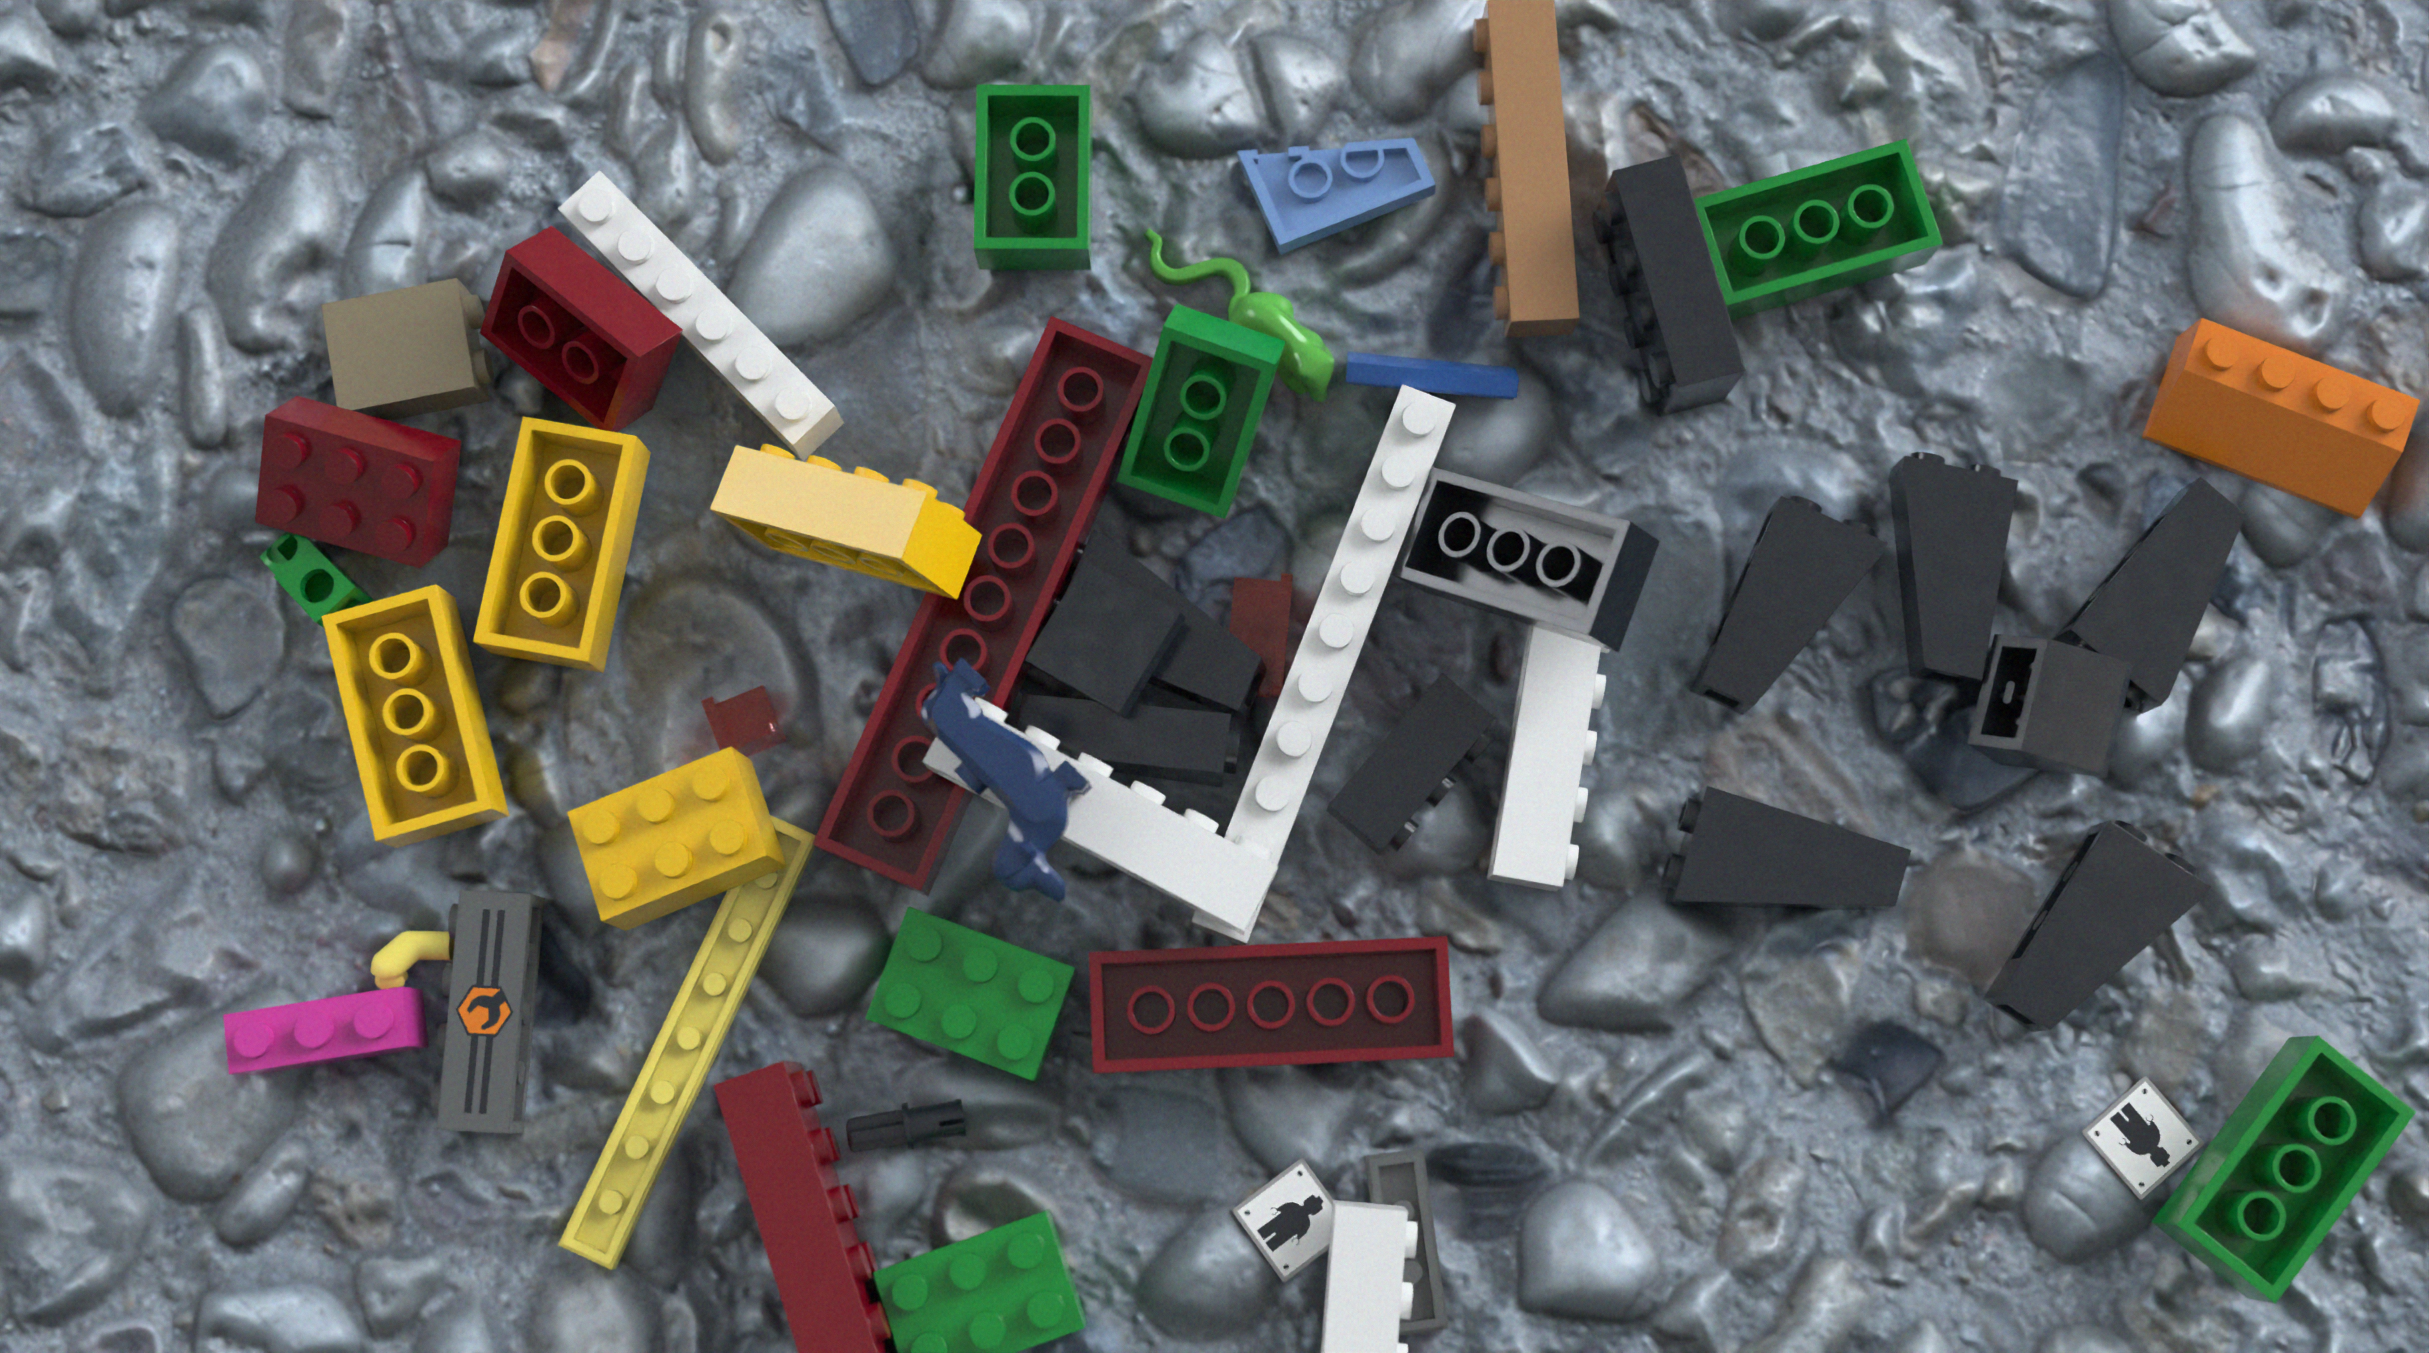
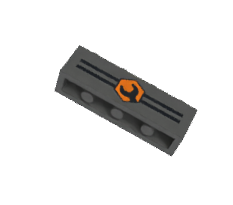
M460 890L458 904L454 903L451 906L448 918V932L450 938L455 939L453 962H448L445 966L442 981L443 995L445 998H449L447 1022L443 1021L440 1024L437 1034V1053L439 1057H444L442 1080L435 1083L431 1096V1112L433 1117H438L437 1130L508 1134L524 1133L545 902L543 897L528 893Z

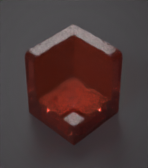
M763 685L722 702H719L713 696L701 700L720 750L731 746L744 756L749 757L787 741L767 688Z

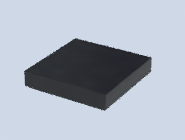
M1085 561L1029 651L1025 661L1039 671L1126 718L1186 617L1181 611Z

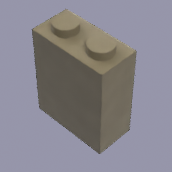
M457 278L321 304L337 407L392 421L490 401L487 383L494 381V370L488 350L486 348L481 349L478 329H481L485 318L483 307L478 295H472Z

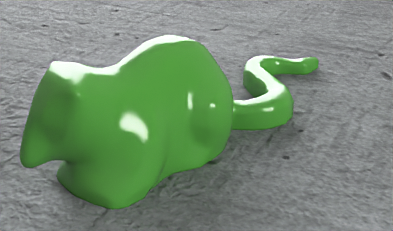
M1150 228L1144 233V237L1152 244L1149 254V268L1156 279L1164 284L1174 286L1193 284L1215 276L1224 277L1229 280L1234 289V294L1229 301L1227 311L1229 322L1286 341L1277 368V373L1281 380L1295 393L1301 395L1309 392L1310 397L1314 401H1326L1328 396L1327 385L1334 370V357L1317 333L1303 327L1294 319V309L1292 303L1287 298L1272 292L1250 294L1249 273L1241 263L1232 258H1212L1179 269L1170 268L1161 260L1162 237Z

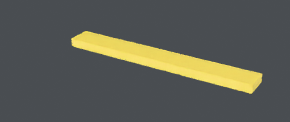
M772 815L770 817L787 867L727 890L558 1243L559 1246L610 1270L616 1269L815 850V846L812 843L816 835Z

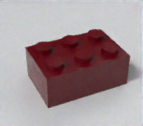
M552 225L505 251L480 330V334L595 427L599 430L611 432L620 431L653 409L683 332L682 328Z
M295 396L265 415L255 523L421 568L445 549L449 543L461 441L301 396Z

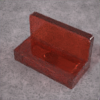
M1281 573L1280 581L1242 577L1234 578L1229 632L1260 655L1267 668L1256 696L1279 698L1283 689L1293 574Z

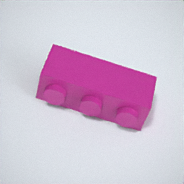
M394 987L223 1014L228 1071L232 1075H260L429 1048L423 990L410 987Z

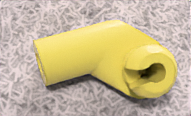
M405 931L400 933L373 957L370 972L375 976V984L380 989L404 986L408 978L407 970L418 960H453L455 939L450 938L448 931Z

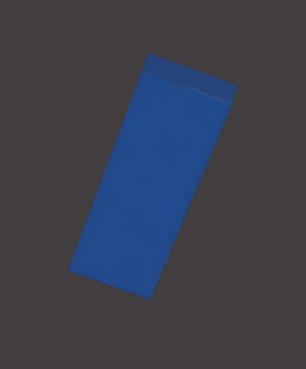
M1347 352L1345 380L1348 384L1400 389L1403 384L1424 392L1508 400L1517 398L1519 377L1514 367Z

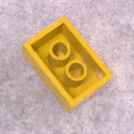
M731 746L567 812L601 921L624 931L787 867L752 760Z

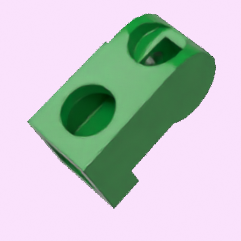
M286 531L259 555L263 563L275 575L274 578L312 620L323 628L322 616L376 601L312 538Z

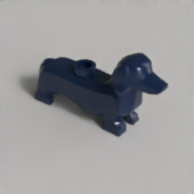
M963 658L955 664L950 673L947 666L940 661L933 664L936 686L922 704L920 711L922 722L961 761L953 771L978 796L989 788L1009 812L1010 822L1008 830L1001 843L995 849L991 860L994 876L999 883L1012 892L1022 893L1026 890L1034 889L1050 899L1061 903L1065 899L1066 884L1048 863L1045 855L1066 833L1069 826V810L1072 796H1084L1092 789L1090 782L1067 760L1061 763L1054 771H1051L1050 765L1043 753L1034 744L984 716L980 705L971 698L975 695L983 698L991 688L986 684V680Z

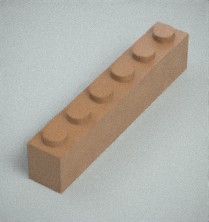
M1486 0L1482 18H1476L1473 21V45L1475 53L1484 52L1485 71H1478L1477 98L1479 106L1488 105L1489 124L1481 126V152L1483 159L1492 158L1493 178H1486L1485 205L1487 212H1496L1497 232L1489 233L1491 266H1500L1501 286H1494L1493 288L1495 320H1504L1505 338L1573 334L1580 319L1555 3L1554 0Z

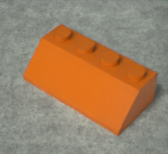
M2200 318L2176 339L2142 439L2350 518L2358 519L2363 515L2403 453L2420 400L2207 319Z

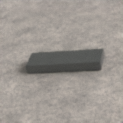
M1418 1148L1365 1155L1364 1162L1370 1203L1404 1206L1408 1211L1407 1221L1417 1222L1415 1258H1404L1403 1282L1413 1284L1410 1320L1400 1319L1398 1336L1448 1329L1424 1149Z

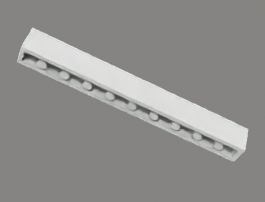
M1403 384L1224 837L1234 844H1237L1240 836L1260 844L1272 852L1268 862L1278 866L1456 406V404ZM1267 891L1244 935L1198 911H1195L1191 925L1235 944L1247 945Z

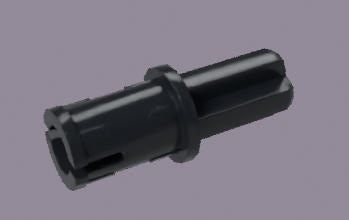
M961 1098L951 1102L909 1108L908 1103H901V1110L851 1117L846 1122L848 1146L855 1153L906 1144L908 1150L914 1149V1143L966 1136Z

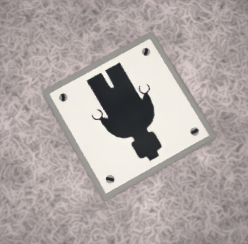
M2146 1076L2141 1078L2082 1131L2085 1138L2140 1200L2151 1193L2204 1145V1141Z
M1303 1158L1296 1161L1232 1210L1283 1282L1288 1281L1329 1250L1333 1199Z

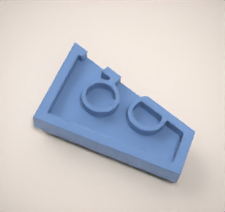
M1414 138L1350 142L1340 149L1309 151V146L1288 147L1287 153L1258 155L1257 150L1237 151L1240 167L1280 255L1435 195L1436 184Z

